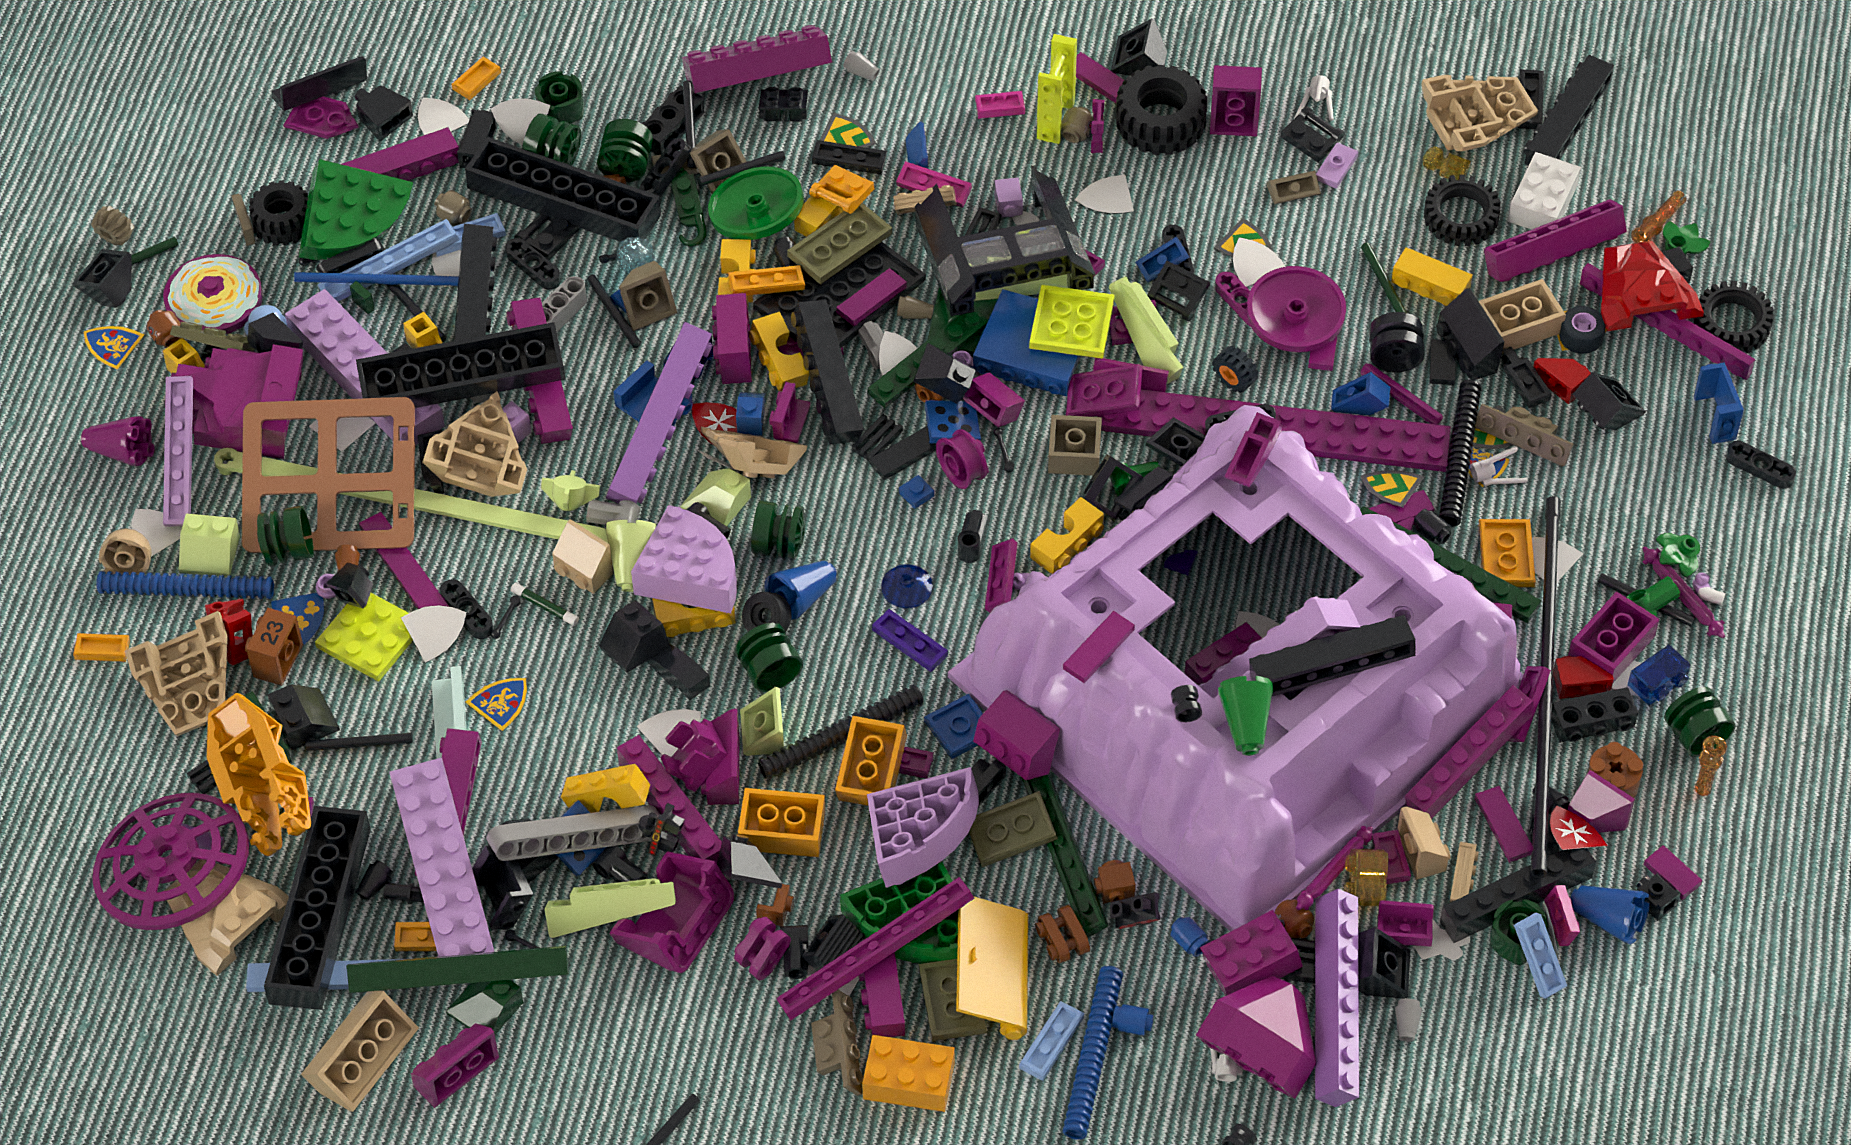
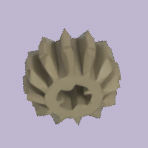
M103 206L98 210L91 223L94 232L99 234L100 238L116 246L127 242L135 228L131 223V219L112 206Z

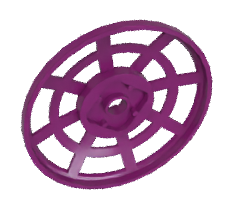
M179 793L153 800L134 810L120 821L102 843L93 867L95 894L101 906L113 919L131 928L163 930L191 922L216 907L239 881L246 867L249 855L247 829L239 814L229 804H224L223 800L211 795ZM183 801L179 807L164 809L149 816L146 815V813L158 807ZM195 801L209 802L220 806L228 814L211 819L202 811L193 809L191 806ZM175 814L168 825L156 828L151 822L163 816ZM186 815L196 817L204 822L191 830L181 825ZM137 819L138 823L124 835L119 845L109 848L117 836ZM232 822L235 824L238 836L236 855L220 852L221 836L218 827ZM143 828L146 835L138 845H126L131 837L139 829ZM210 831L212 837L211 850L200 849L196 838ZM172 850L170 855L161 857L164 852ZM134 855L135 865L122 875L120 868L121 857ZM114 857L112 869L116 881L103 892L100 885V870L103 859ZM197 859L207 860L201 870L190 879L187 873L195 865ZM216 862L231 865L229 872L222 882L209 895L203 898L196 886L209 875ZM141 874L148 881L146 892L135 889L128 883ZM178 880L181 884L171 890L157 892L159 884ZM122 889L130 897L143 901L141 916L121 911L112 905L110 900ZM187 893L194 904L187 909L173 914L152 917L154 902L170 900Z

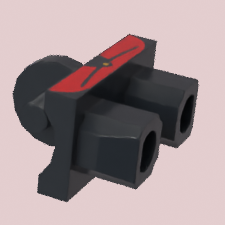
M1152 892L1111 902L1110 916L1115 919V928L1123 929L1141 924L1148 925L1160 920V913L1158 911L1159 893Z

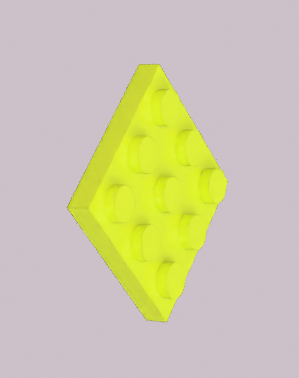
M1041 285L1029 349L1103 359L1115 295Z
M370 593L367 605L363 609L346 604L315 641L316 648L379 682L413 641L401 617L409 613Z

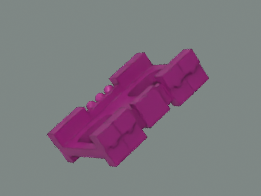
M1093 99L1092 102L1094 121H1092L1091 134H1093L1091 153H1103L1102 133L1104 132L1103 112L1105 100Z

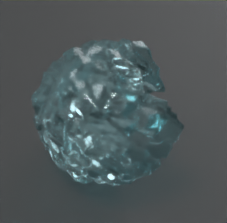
M630 237L622 240L618 245L616 254L620 268L628 273L637 266L645 265L646 261L650 263L655 259L653 246L644 238Z

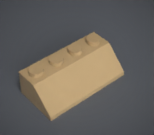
M368 991L301 1075L320 1094L353 1112L419 1027L384 991Z

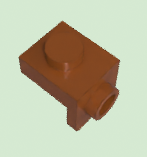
M782 884V888L777 889L773 906L757 904V918L767 917L775 925L784 926L787 912H792L794 905V896H790V885Z

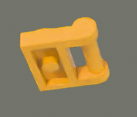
M834 165L818 183H814L811 186L809 194L817 199L822 198L842 207L843 211L852 214L875 188L874 182Z

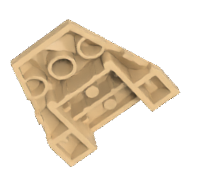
M1441 75L1423 79L1421 83L1423 96L1428 104L1426 109L1427 117L1447 150L1466 151L1484 147L1533 118L1538 113L1537 108L1517 77L1488 76L1487 81L1473 80V76H1465V80H1451V75Z
M219 611L195 620L197 629L158 646L146 641L125 650L131 674L143 686L145 694L156 704L158 712L176 736L208 724V713L225 701L227 633Z
M200 859L187 873L190 879L201 870L207 860ZM218 863L215 864L209 875L196 886L203 898L209 895L222 882L230 868ZM242 873L232 891L216 907L201 917L181 925L187 940L191 943L197 959L218 976L237 959L234 947L268 917L272 918L276 923L283 918L289 896L275 885ZM176 880L165 891L176 888L181 884ZM187 893L166 900L173 913L194 905Z

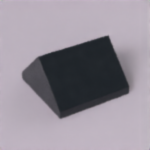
M1173 417L1146 441L1145 446L1182 467L1197 453L1206 435Z

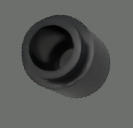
M1421 510L1413 521L1416 531L1437 545L1444 544L1451 536V525L1432 510Z

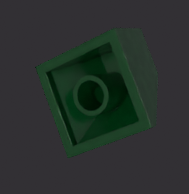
M511 980L470 983L446 1010V1014L467 1028L477 1023L491 1028L496 1035L524 1003L521 987Z

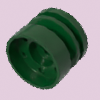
M539 113L528 126L522 149L572 166L581 145V129L578 125L569 124L566 121L558 122L554 117Z
M630 119L610 121L604 128L596 164L599 171L604 176L619 174L620 177H625L626 182L640 180L645 175L653 141L651 131L640 122Z
M759 501L752 527V553L770 556L774 545H777V552L780 558L785 556L788 547V558L796 560L805 534L803 506H796L792 515L791 505L786 504L782 515H778L777 503Z
M303 506L284 509L283 521H281L277 511H271L270 518L267 513L258 514L257 538L260 550L268 566L277 565L278 560L281 564L287 563L288 551H290L295 561L313 558V539H304V537L312 535V531Z
M777 623L762 624L744 634L735 647L736 657L747 671V675L754 687L760 692H768L775 687L780 689L785 687L800 674L803 668L802 658L791 644V640L786 635L784 628Z
M1706 686L1697 687L1681 695L1668 707L1664 715L1665 722L1671 727L1673 733L1679 736L1680 743L1687 753L1693 757L1703 756L1720 747L1730 738L1736 728L1734 720L1726 709L1721 708L1718 698Z

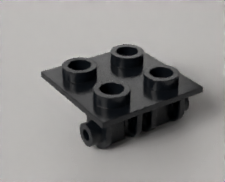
M777 87L761 89L758 107L759 119L776 121V110H778V121H781V110H785V122H788V110H790V121L802 122V119H807L808 90H803L800 87H792L789 90Z

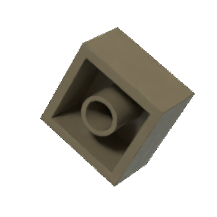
M1051 415L1048 473L1094 475L1099 467L1102 417Z

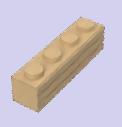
M944 185L939 188L946 206L957 205L953 186ZM928 188L927 191L914 190L909 194L898 193L897 196H893L897 215L915 212V205L918 202L921 204L933 192L932 188Z
M1460 842L1450 902L1469 894V889L1473 890L1474 880H1471V876H1475L1476 866L1473 864L1474 861L1478 860L1479 851H1476L1477 844Z

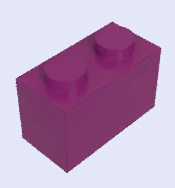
M990 372L973 378L969 390L963 397V400L997 427L1017 421L1025 402L1023 398Z

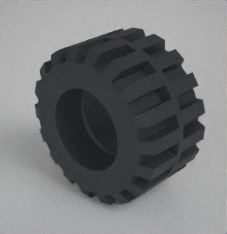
M279 180V183L269 182L268 186L263 185L259 187L260 191H255L253 198H250L249 211L254 232L268 244L273 242V245L278 246L279 243L289 245V242H298V238H302L308 202L306 190H303L299 184L295 186L294 182L291 181L284 183V180Z

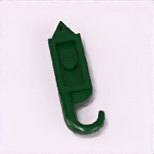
M681 167L671 182L678 216L682 225L686 227L696 226L698 235L693 240H687L680 234L679 239L684 245L695 247L704 242L707 237V229L694 174L690 175Z

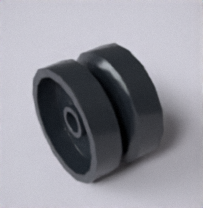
M1391 312L1375 318L1369 325L1370 360L1372 364L1382 371L1394 373L1409 371L1419 366L1425 356L1423 324L1420 319L1405 312Z

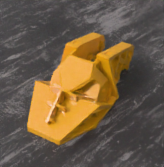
M235 693L208 713L207 760L223 803L236 804L242 822H247L252 829L257 831L252 835V839L249 840L251 845H255L265 856H271L282 848L281 828H286L289 835L299 836L311 827L306 775L300 769L289 764L283 748L278 745L282 725L246 697ZM278 803L285 810L281 815H279Z

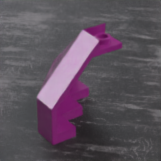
M1272 975L1216 1000L1196 1033V1036L1207 1047L1229 1056L1241 1069L1263 1078L1274 1090L1296 1099L1316 1065L1305 996L1293 984Z

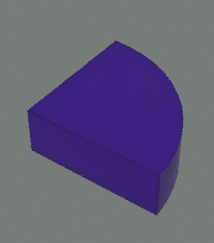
M1185 550L1175 555L1172 554L1164 562V568L1188 576L1197 558L1198 551Z

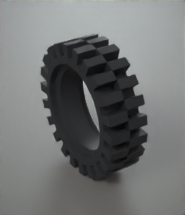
M1451 175L1448 182L1445 178H1442L1440 183H1434L1432 189H1429L1424 208L1425 225L1429 226L1431 234L1436 232L1435 237L1440 240L1445 236L1444 243L1449 244L1451 239L1455 240L1454 246H1460V241H1464L1465 246H1470L1471 240H1473L1475 245L1480 244L1481 238L1486 241L1489 238V234L1493 235L1495 228L1498 226L1501 209L1500 198L1497 199L1498 193L1496 191L1492 192L1493 187L1490 184L1484 187L1485 181L1482 179L1475 183V176L1470 175L1469 181L1465 180V175H1459V180H1456L1455 176ZM1466 197L1478 202L1484 210V215L1474 223L1459 224L1448 220L1442 214L1440 206L1450 198Z
M1726 281L1721 282L1720 288L1717 284L1711 285V290L1707 288L1703 295L1699 297L1704 314L1702 317H1695L1694 324L1740 351L1744 348L1746 353H1750L1753 347L1756 350L1760 348L1761 343L1764 344L1767 341V337H1769L1774 319L1773 306L1770 307L1771 301L1769 298L1765 299L1766 294L1761 291L1756 295L1757 287L1752 286L1748 290V283L1742 282L1741 287H1737V281H1731L1730 287H1728ZM1722 304H1739L1748 308L1754 314L1756 324L1744 332L1728 331L1719 327L1714 322L1711 312Z

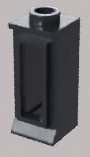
M471 110L472 116H470L460 149L457 151L460 168L467 167L487 137L494 139L497 123L492 112Z
M1158 466L1114 499L1116 505L1126 510L1118 515L1119 519L1123 521L1134 510L1143 509L1149 498L1163 490L1172 480L1174 474Z

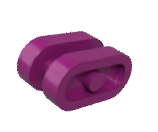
M767 917L757 918L750 924L748 934L736 946L734 951L735 961L744 968L750 966L749 973L759 981L767 978L772 973L791 942V938L784 931H775L776 925Z

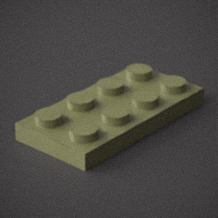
M861 203L852 214L843 211L788 249L787 257L797 265H800L806 273L821 284L892 235V227Z

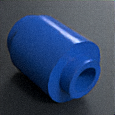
M1180 917L1171 926V937L1188 954H1192L1194 957L1202 954L1200 947L1210 943L1208 935L1191 917Z
M1123 1004L1122 1007L1115 1006L1112 1027L1118 1028L1120 1032L1145 1036L1146 1031L1152 1030L1154 1015L1149 1014V1008Z

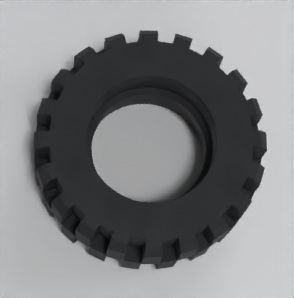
M1150 65L1144 67L1142 71L1138 69L1131 74V77L1128 76L1118 89L1116 99L1117 129L1120 131L1122 138L1127 140L1128 144L1134 148L1136 146L1139 147L1138 150L1146 153L1149 151L1152 152V155H1159V153L1172 155L1174 151L1182 152L1186 150V146L1191 147L1195 144L1196 139L1198 140L1203 134L1207 115L1206 91L1194 75L1191 77L1188 71L1184 69L1180 71L1176 66L1164 67V65H1157V67H1151ZM1164 104L1172 106L1179 111L1171 115L1161 116L1151 114L1144 110V108L1151 105Z

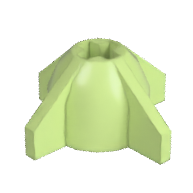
M571 470L570 475H562L554 479L542 477L541 489L561 510L573 511L597 498L600 493V485L587 484L584 479L575 476L576 471Z

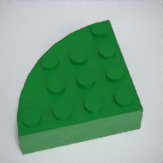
M319 159L312 171L299 257L326 260L344 251L357 248L373 239L378 238L381 240L401 215L409 200L413 182Z
M942 861L926 872L900 885L886 887L883 878H880L841 894V912L864 934L863 939L865 940L953 880ZM958 910L899 948L895 952V958L916 964L957 959Z

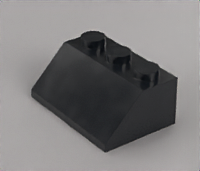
M1470 288L1465 289L1440 312L1436 330L1440 337L1448 340V349L1452 355H1456L1461 371L1466 373L1470 380H1477L1498 372L1505 341Z

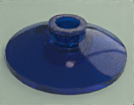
M911 564L899 565L890 569L884 575L881 583V590L885 599L890 604L900 608H914L922 605L929 599L933 589L930 575L921 567Z

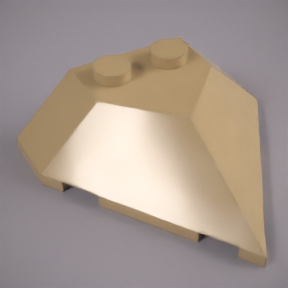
M498 391L491 395L487 401L481 405L478 404L454 421L446 430L430 438L423 463L443 482L491 497L521 492L527 467L519 454V446L506 412L504 413L500 404L501 399Z
M701 427V433L729 461L732 468L743 471L742 475L757 478L758 473L761 477L775 478V474L786 475L807 451L806 445L794 442L771 440L760 436Z

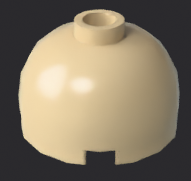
M118 529L109 534L101 545L99 562L100 564L102 562L106 573L112 571L115 574L116 571H120L121 574L123 572H128L129 574L136 572L139 575L140 572L146 573L149 569L152 549L149 541L142 533L133 529Z

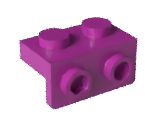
M785 382L783 391H779L777 394L776 411H771L769 425L773 427L774 439L798 443L811 403L797 399L796 385Z
M1381 900L1379 901L1377 928L1403 945L1432 947L1434 905Z

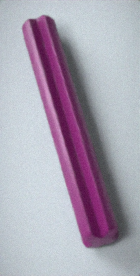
M1366 363L1360 371L1362 376L1372 372L1390 386V396L1429 424L1439 425L1441 423L1443 415L1372 364Z

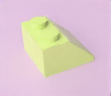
M186 513L180 533L179 573L207 574L210 576L215 574L216 576L224 575V577L230 575L240 539L236 518Z

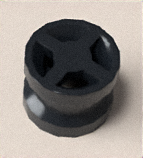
M1236 1123L1231 1128V1134L1222 1140V1145H1255L1257 1137L1248 1127Z

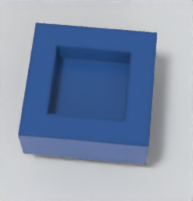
M917 475L899 487V494L916 509L934 497V490L920 475Z

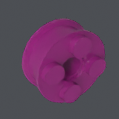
M958 429L951 438H941L937 441L936 454L940 466L948 479L956 487L966 489L970 486L971 481L975 479L982 480L989 473L983 454L985 449L982 442L978 439L975 440L967 431Z

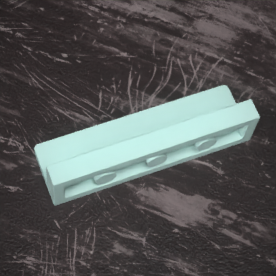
M461 666L450 667V679L432 681L437 759L442 757V753L439 750L442 737L446 736L447 728L467 730Z

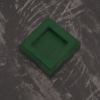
M357 281L349 285L352 301L367 314L374 311L372 294Z

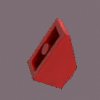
M1537 358L1533 366L1548 389L1567 404L1576 399L1573 393L1591 374L1586 366L1579 364L1574 359Z
M1564 656L1555 659L1553 677L1559 699L1582 697L1611 691L1614 681L1613 675L1582 656Z

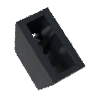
M378 86L370 93L361 88L355 94L360 121L379 141H382L413 117L411 100L384 86Z

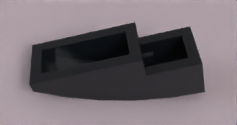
M669 643L670 647L646 662L674 690L678 688L689 700H692L710 687L709 674L688 655Z

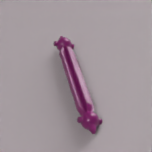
M1644 546L1642 548L1644 552V560L1642 562L1645 565L1652 564L1653 570L1661 579L1667 576L1672 578L1680 591V597L1678 598L1701 624L1708 626L1706 634L1709 637L1713 635L1719 636L1722 639L1726 636L1723 631L1725 622L1723 620H1715L1711 610L1670 565L1660 564L1659 553L1661 551L1658 548L1649 549Z
M1361 826V829L1357 831L1356 837L1350 839L1306 887V890L1299 894L1297 910L1302 908L1308 910L1312 906L1314 899L1319 897L1359 854L1364 845H1368L1372 839V826L1367 828L1366 826Z

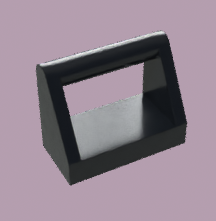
M1106 454L1080 497L1117 520L1123 508L1115 504L1109 510L1095 501L1096 497L1116 466L1132 476L1123 492L1141 480L1143 476Z

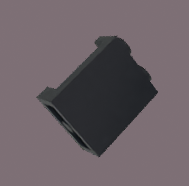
M485 845L472 868L477 887L484 886L496 911L489 923L490 929L508 930L515 926L533 896V892L517 859L502 861L498 859L490 845Z

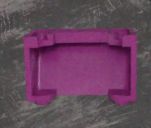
M666 852L657 865L656 873L660 883L673 882L676 898L675 904L643 913L636 923L631 919L622 918L615 924L609 934L618 945L669 971L683 973L689 968L731 907L734 900V891L715 861Z

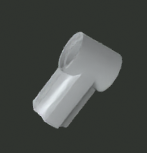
M869 321L864 323L858 330V335L868 350L872 366L877 370L880 368L879 352L884 333L878 323Z
M591 500L587 507L586 519L587 522L602 525L615 520H628V523H636L640 513V506L629 500L620 501L619 504Z

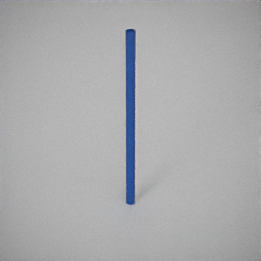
M294 272V282L354 283L357 281L360 284L458 286L459 276Z

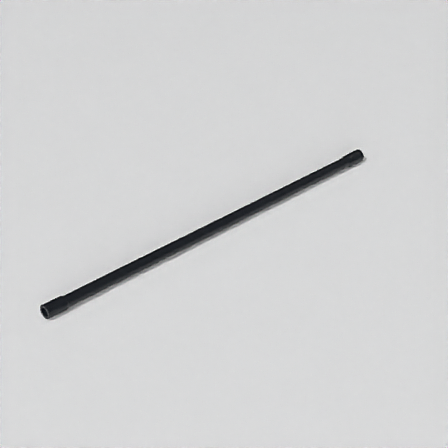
M1556 496L1548 497L1545 502L1546 534L1540 666L1548 668L1551 672L1540 698L1538 709L1533 851L1531 853V875L1535 878H1544L1547 875L1548 799L1558 532L1561 513V500Z

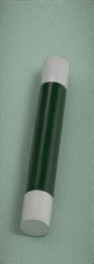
M516 582L512 585L511 592L573 626L577 625L579 621L578 616Z

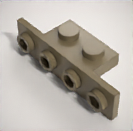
M1482 403L1477 414V429L1561 466L1566 465L1574 445L1567 440L1555 436L1559 426L1552 424L1550 419L1534 416L1522 407L1513 406L1509 411L1503 413Z
M838 989L832 993L834 1014L811 1023L817 1072L821 1075L841 1069L843 1087L858 1096L863 1094V1076L859 1068L858 1059L860 1058V1052L855 1036L857 1028L852 1013L854 1004L849 995Z

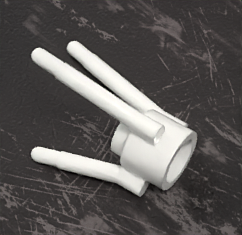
M1318 75L1311 79L1310 87L1306 88L1305 96L1294 119L1306 106L1311 96L1316 102L1326 98L1329 121L1334 120L1331 100L1332 91L1329 90L1330 82L1327 77Z
M1514 446L1488 459L1470 464V471L1476 483L1482 482L1484 487L1491 484L1527 483V478L1492 479V476L1496 474L1493 463L1517 452L1518 447Z
M1210 1048L1212 1074H1215L1216 1079L1232 1082L1237 1080V1075L1242 1076L1243 1069L1229 1056L1221 1054L1218 1059L1217 1051Z

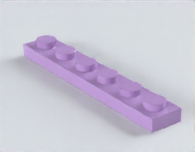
M191 376L166 377L163 525L165 527L183 526L186 513L191 514L193 378Z

